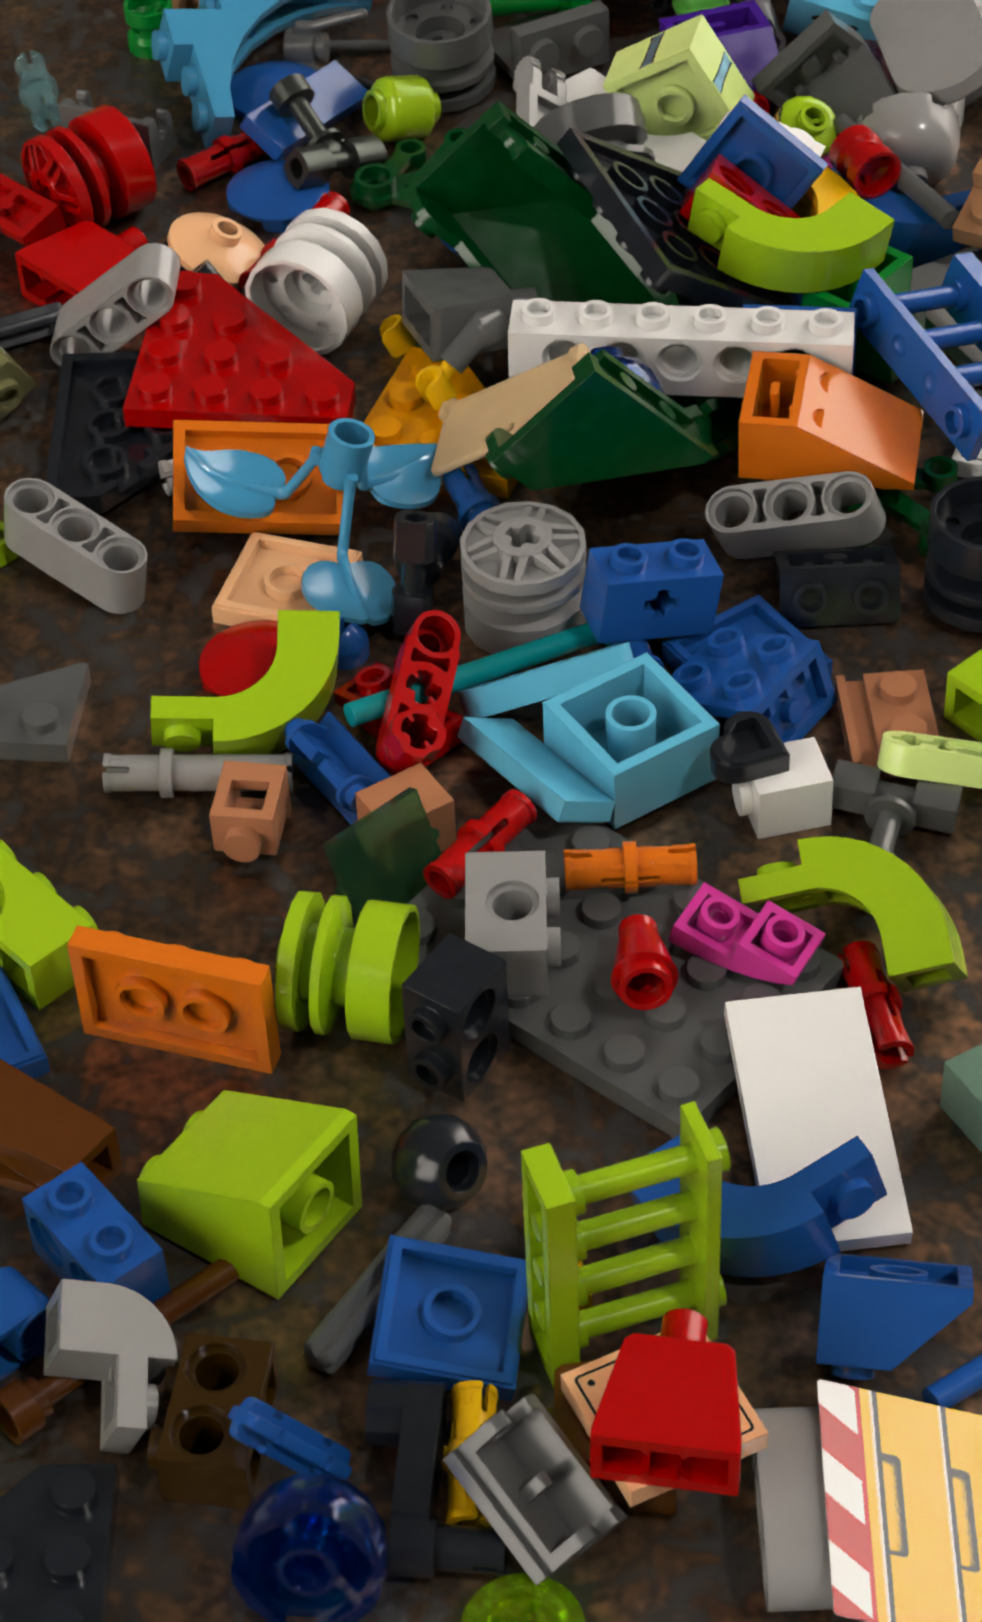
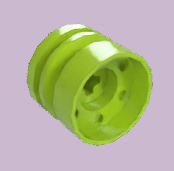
M298 891L291 902L284 923L275 963V1006L277 1021L282 1030L299 1032L305 1030L310 1021L315 1034H330L339 1018L342 1007H344L347 1032L351 1039L392 1045L399 1043L405 1032L401 985L418 967L420 958L421 931L419 912L416 905L375 899L367 900L359 915L356 927H353L351 905L347 896L332 895L325 905L320 892Z

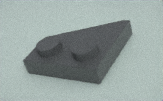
M77 663L0 685V759L69 763L91 683L88 663Z

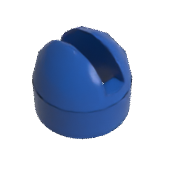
M340 618L337 669L350 670L363 665L368 660L370 655L369 637L364 625H357L354 622H343V618Z

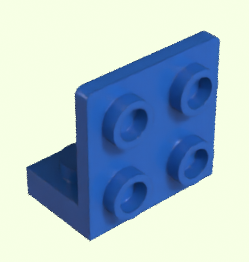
M721 627L713 632L707 641L682 666L677 668L672 675L710 715L729 718L739 712H758L772 722L783 743L803 739L837 702L819 640L791 637L787 634H770L743 630L738 627Z

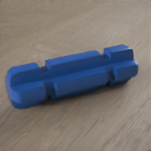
M246 1397L240 1406L233 1405L228 1418L232 1420L229 1433L233 1439L252 1449H256L259 1453L300 1475L306 1476L309 1480L324 1488H335L341 1479L348 1480L353 1470L348 1465L351 1452L340 1443L326 1438L320 1432L282 1411H277L274 1407L256 1397Z

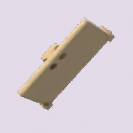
M580 343L571 347L569 353L460 400L452 398L443 402L438 416L443 421L431 468L432 474L438 477L486 457L488 452L486 437L495 428H502L512 435L516 433L575 379L571 367L588 352L591 353L589 348L584 343Z

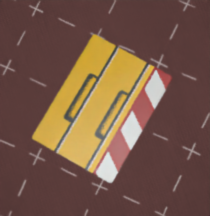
M822 1379L818 1380L817 1392L834 1613L840 1617L865 1622H982V1415Z

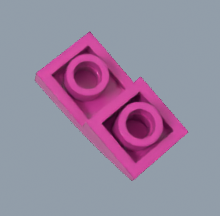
M704 882L673 925L667 941L706 961L733 972L772 983L793 986L823 942L826 933L769 900L761 911L757 913Z

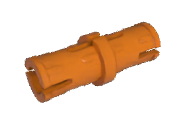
M622 841V847L588 850L563 849L566 892L597 888H624L625 894L638 893V887L697 885L695 843L674 844L671 846H636V841Z

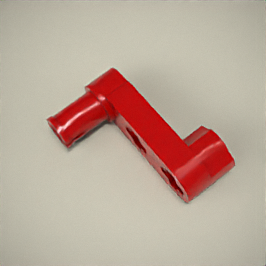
M430 610L418 616L407 632L399 653L394 660V673L376 743L377 761L391 776L418 763H422L427 769L446 741L444 721L460 658V651L458 649L461 631L458 623L452 616L443 611ZM415 682L425 685L424 694L429 697L425 704L414 701L415 691L411 688Z

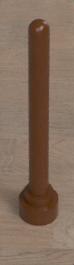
M217 1259L152 1304L162 1313L169 1326H171L239 1280V1274L228 1261ZM42 1376L38 1380L28 1377L22 1382L16 1378L11 1379L0 1387V1428L16 1445L23 1444L46 1428V1418L54 1413L53 1405L90 1379Z

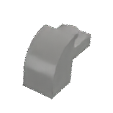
M62 1279L46 1305L44 1376L102 1380L100 1452L129 1454L146 1429H152L156 1422L159 1401L157 1385H160L164 1380L167 1366H173L177 1361V1348L172 1330L162 1313L148 1299L129 1288L104 1282Z

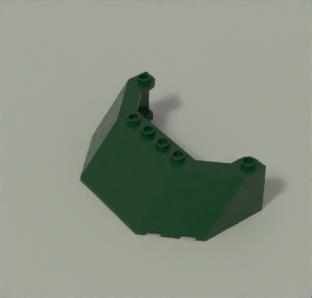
M499 100L406 188L414 210L411 213V219L423 234L429 238H434L436 235L458 252L470 268H492L510 289L534 287L538 298H545L550 301L587 302L590 300H602L607 303L618 304L659 302L664 305L695 306L679 294L670 291L667 294H661L645 283L640 275V272L643 270L634 256L627 253L617 243L615 237L618 232L610 221L602 217L591 204V201L594 199L586 186L579 183L569 173L567 167L570 163L559 147ZM601 349L594 356L588 352L571 367L575 379L516 433L512 435L502 428H495L486 437L488 448L486 458L497 474L507 480L513 477L532 491L705 464L735 452L739 447V418L743 399L736 397L665 395L604 349Z

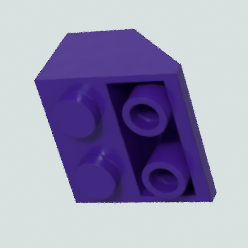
M755 0L660 19V32L703 14L752 91H757L752 79L779 54L772 25ZM768 100L769 108L778 107Z

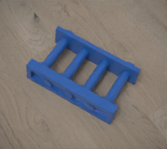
M972 252L955 254L941 286L895 294L873 268L864 269L849 308H857V327L966 461L977 460L982 448V398L972 387L982 385V362L954 366L942 350L975 344L982 352V263ZM945 308L957 324L924 330L912 314Z

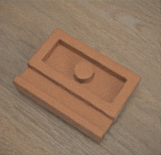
M924 669L863 674L860 681L846 682L844 675L835 676L834 691L837 697L836 705L848 761L877 767L882 735L887 731H907L939 736ZM884 771L881 773V778L899 777Z

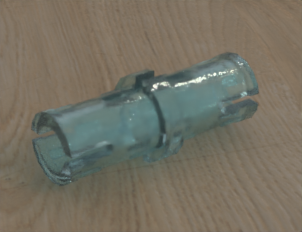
M29 51L32 60L31 64H28L25 53L20 54L14 63L15 72L20 80L19 94L23 105L30 111L34 127L39 131L48 132L46 119H50L53 128L61 126L59 103L57 100L59 89L55 78L48 73L44 57L39 52Z

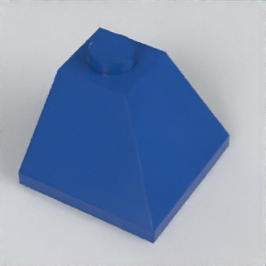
M838 1253L826 1259L822 1282L816 1363L831 1365V1374L834 1376L855 1380L874 1379L876 1370L892 1371L973 1304L974 1284L972 1266Z

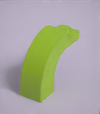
M708 178L695 189L688 230L721 251L717 269L750 285L768 290L790 293H814L851 284L860 279L864 269H875L885 259L895 219L852 192H849L831 208L818 215L805 218L780 217L759 210L711 178Z
M278 610L277 651L274 661L264 677L242 692L221 697L151 696L152 746L174 748L176 752H190L199 747H213V754H279L286 750L284 730L287 724L296 718L317 722L331 698L337 677L340 611Z
M820 836L798 839L801 865L796 866L795 863L787 861L773 862L759 867L757 875L738 879L742 904L758 913L769 900L791 914L822 906L845 905L858 908L873 916L881 934L888 977L903 992L968 978L960 937L945 906L908 864L881 847L847 837Z

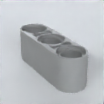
M145 244L63 304L58 311L50 346L51 358L57 366L61 367L63 354L114 352L165 315L173 307L180 274L181 262L176 252L163 244Z
M854 471L731 485L721 488L714 493L707 502L705 509L707 523L721 548L727 555L735 559L773 556V551L861 546L871 543L879 537L886 522L884 509L871 481L865 475ZM863 504L856 512L844 513L852 505ZM804 511L797 519L787 521V518L793 513ZM746 518L739 526L729 528L737 519Z
M19 479L6 488L4 494V540L6 546L20 557L107 612L126 614L141 607L145 602L148 553L145 546L138 539L41 479Z
M819 1406L756 1408L754 1411L768 1431V1448L752 1454L766 1611L833 1610Z

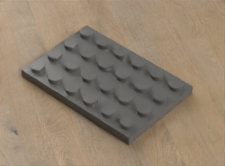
M532 801L537 811V819L521 831L505 847V852L545 851L546 878L559 877L560 917H547V927H560L561 967L548 968L549 995L508 996L510 1039L672 1138L680 1135V1105L695 1101L707 1124L738 1092L724 1017L725 1002L838 989L845 982L842 975L844 967L842 960L819 947L795 984L791 986L772 983L733 972L706 961L667 941L673 925L704 883L698 878L697 885L693 886L659 885L654 887H638V893L625 894L624 888H597L566 892L563 849L588 850L622 847V841L631 840L600 823H558ZM490 831L469 852H476L493 836V833ZM427 885L407 903L416 905L419 912L421 934L418 966L448 933L465 940V885L452 899H446L437 895ZM634 914H644L654 919L657 924L658 933L675 963L679 975L678 983L670 999L662 1006L651 1010H637L629 1007L617 996L611 986V974L618 944V926L623 919Z

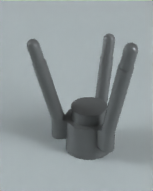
M364 8L316 20H296L295 28H287L284 34L285 61L301 63L316 71L323 68L320 67V63H328L330 52L385 51L391 50L387 39L330 40L327 32L319 31L366 18L368 11ZM352 75L367 90H370L371 86L376 82Z

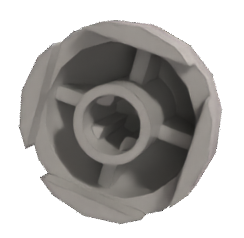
M907 92L881 98L872 104L873 113L866 116L864 120L861 113L856 120L858 125L863 124L870 127L882 140V144L888 146L904 165L930 187L943 180L957 161L960 145L959 117L952 104H948L945 101V108L942 105L933 103L932 94ZM895 185L890 189L892 191L903 193Z

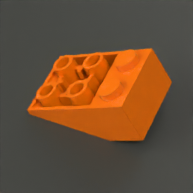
M753 351L739 418L738 478L772 481L854 471L865 475L871 481L874 488L914 491L924 410L813 355Z

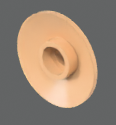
M204 212L180 216L172 223L167 235L168 247L173 249L179 256L182 267L192 271L200 263L208 259L221 276L234 288H240V275L245 270L247 271L261 257L262 248L265 246L251 230L242 224L221 215Z

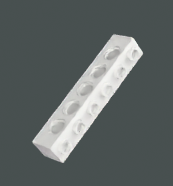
M545 298L513 300L508 328L509 378L569 353L571 347L584 343L593 356L601 349H604L665 395L744 398L753 351L810 354L852 375L855 312H840L830 308H821L813 311L785 310L773 306L729 308L715 304L674 306L664 305L659 302L618 304L607 303L602 300H590L587 302L550 301Z

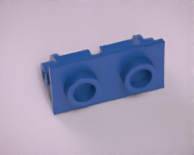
M329 711L319 724L312 720L296 718L285 727V744L295 754L293 762L352 825L353 822L357 821L355 793L391 775L336 716Z

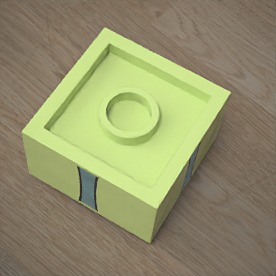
M703 14L617 51L603 83V88L607 93L630 94L639 100L647 134L670 136L693 132L706 141L715 132L723 116L731 111L744 95L752 101L755 96Z

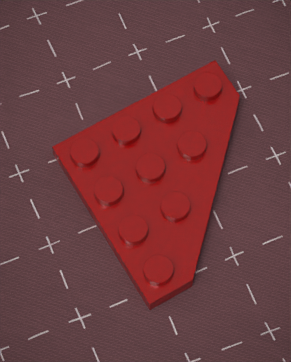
M184 270L180 271L173 307L146 328L124 402L123 415L125 426L173 428V420L330 424L332 421L340 418L352 419L356 404L355 382L218 274L196 273Z

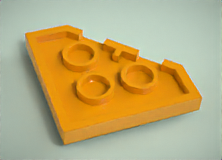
M414 346L409 348L363 422L375 434L373 447L398 444H438L443 421L438 417L440 410H435L430 402L424 401L416 388L415 381L416 375L420 370L431 365L439 366L443 361L432 362L422 348ZM469 366L462 374L456 371L448 379L456 391L455 398L458 400L485 389ZM486 457L472 462L489 493L506 499L510 497L518 480L513 477L510 480L501 477L490 466ZM462 466L461 470L463 471L466 479H468L469 477ZM444 474L441 475V484H443L442 479Z

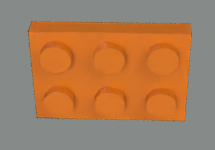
M173 420L172 532L247 534L258 532L264 534L339 536L344 491L336 490L326 485L319 471V466L312 470L289 499H275L274 510L269 516L263 518H240L220 512L204 501L192 486L184 463L186 446L202 451L242 450L253 452L273 460L283 470L286 485L309 458L311 447L319 446L323 448L330 424Z
M79 925L76 926L67 944L84 1034L273 1074L281 1056L269 965L255 963L241 957L231 958L193 950L179 944H165L126 936L117 931H103Z

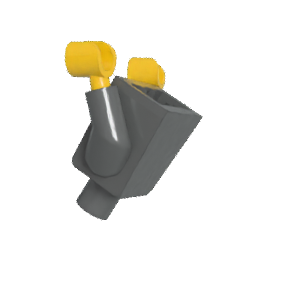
M488 267L402 271V315L394 314L381 322L380 335L382 343L389 354L397 358L407 353L409 348L414 346L417 341L432 362L443 361L439 366L431 365L420 370L416 375L415 381L416 388L424 401L430 402L435 410H440L443 402L456 397V391L448 380L456 371L462 374L478 354L508 348V328L513 300L538 298L537 291L534 287L510 289L492 268Z

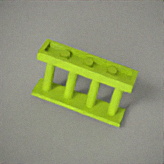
M695 1101L680 1105L679 1146L579 1175L576 1174L574 1169L563 1171L551 1143L521 1151L529 1332L553 1388L555 1369L562 1364L580 1362V1349L589 1346L590 1338L663 1317L666 1312L673 1309H690L702 1314L708 1321L707 1337L709 1340L718 1338L719 1307L727 1304L726 1290L720 1274L722 1173L730 1171L731 1161L722 1132L718 1127L708 1129ZM680 1177V1191L678 1193L579 1222L576 1219L577 1215L586 1212L587 1204ZM679 1224L678 1238L580 1267L578 1265V1261L587 1259L588 1250ZM679 1269V1281L587 1309H579V1306L588 1303V1295Z

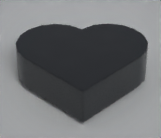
M745 711L730 716L724 725V735L718 737L710 747V771L716 779L724 783H745L789 771V752L772 722L758 712Z

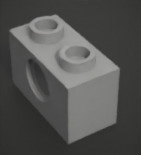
M545 851L466 852L465 940L506 960L508 996L549 995L548 968L561 967L560 927H547V917H560L559 877L546 878Z

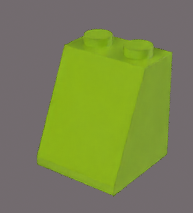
M223 1090L205 1110H199L190 1117L182 1134L161 1155L153 1156L143 1167L137 1179L143 1225L210 1263L217 1259L228 1261L237 1270L239 1279L279 1300L362 1207L357 1115L344 1108Z

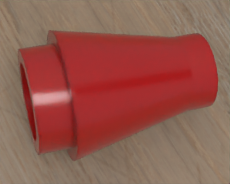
M644 914L630 915L623 919L618 926V944L611 974V986L617 996L631 1008L637 1010L658 1008L670 999L678 983V970L658 933L657 924L654 919Z

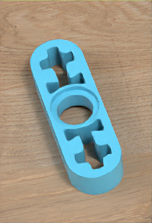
M624 642L459 691L458 696L465 717L484 718L552 698L632 660L634 657L630 643Z

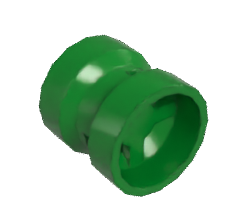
M125 0L123 3L124 17L126 23L131 26L127 33L129 50L136 57L153 59L151 50L152 33L160 28L163 9H173L172 1Z

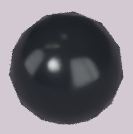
M433 1114L416 1118L397 1137L392 1152V1178L402 1195L418 1207L430 1204L443 1211L462 1207L481 1190L486 1179L488 1167L487 1147L478 1131L468 1122L455 1115Z

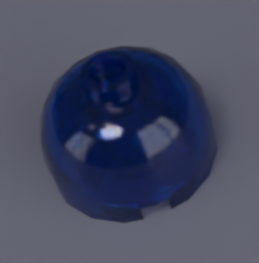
M299 1473L279 1479L250 1502L232 1546V1584L244 1603L268 1622H286L287 1616L319 1617L316 1622H357L375 1608L381 1596L382 1584L387 1576L386 1526L374 1505L365 1493L349 1481L325 1473Z

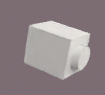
M815 737L784 743L790 754L789 771L745 783L732 784V794L739 816H749L757 839L831 825L834 780Z

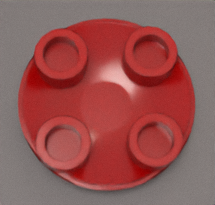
M255 620L231 626L214 636L204 647L199 659L200 680L203 689L214 693L218 697L228 696L250 688L264 677L276 655L278 621Z

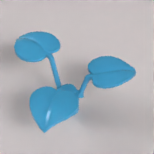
M351 418L336 419L328 427L323 448L312 446L309 458L286 485L283 470L273 460L264 455L242 450L202 451L186 446L184 454L185 468L196 492L204 501L218 511L240 518H263L269 516L274 510L275 499H289L312 470L319 466L324 483L333 489L344 491L337 547L338 563L318 561L309 565L302 575V593L306 601L318 611H340V618H343V622H354L357 625L369 623L372 626H377L391 619L392 588L396 585L392 576L380 564L375 562H349L348 549L355 489L358 485V488L362 491L371 490L372 495L377 501L394 508L419 509L429 506L437 498L441 486V476L435 477L431 471L437 444H398L373 447L375 434L368 425Z

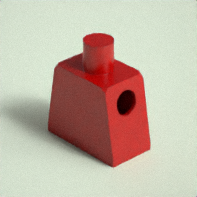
M82 221L15 252L22 296L38 306L53 302L65 304L137 248L149 244L144 233L134 226L116 236L92 221Z
M673 1309L666 1312L663 1316L660 1336L633 1333L624 1338L591 1427L590 1478L739 1496L742 1434L735 1349L728 1344L706 1341L708 1321L702 1314L690 1309Z

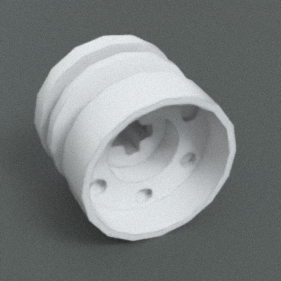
M324 207L305 210L291 221L285 232L277 238L274 247L269 249L251 270L245 285L246 297L319 355L329 354L345 341L357 325L360 316L368 311L372 302L381 294L388 279L387 259L378 240L362 223L344 212Z

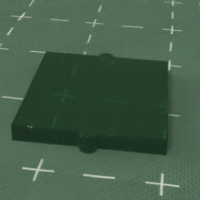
M407 788L322 844L338 883L335 893L336 895L347 896L351 905L352 920L355 927L367 900L375 899L407 904L428 885L424 878L423 870L430 862L435 861L441 855L436 841L440 833L438 829L431 827L417 789Z

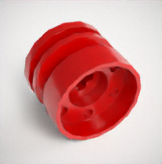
M103 104L71 120L68 128L56 126L46 132L45 135L39 134L23 143L21 161L28 188L58 204L68 228L82 221H92L103 228L109 224L110 217L120 220L150 205L155 200L157 192L156 175L150 155L139 133L128 118L113 106Z

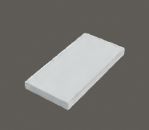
M861 987L725 1002V1023L756 1186L771 1184L788 1178L858 1135L872 1153L888 1195L873 1203L861 1216L845 1220L832 1228L839 1248L842 1252L910 1244L913 1229Z

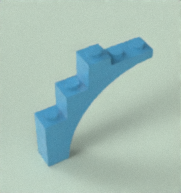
M199 0V9H163L160 28L152 33V56L155 61H160L166 82L181 81L183 95L190 96L193 130L195 133H201L204 147L207 149L212 146L214 139L222 135L229 137L231 135L235 118L230 90L231 80L234 73L253 50L273 35L294 26L296 20H312L363 8L370 11L373 0Z

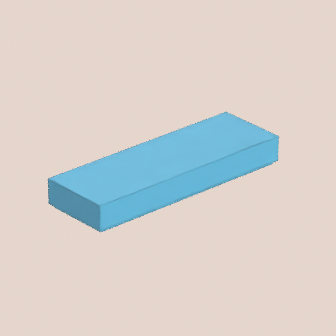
M463 717L457 736L461 739V742L558 823H604L610 821L616 801L517 721L506 718Z

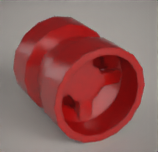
M863 124L848 127L831 144L829 151L830 163L841 176L847 178L848 183L860 196L867 199L877 198L888 192L899 179L901 173L900 159L888 146L882 144V140L870 127Z

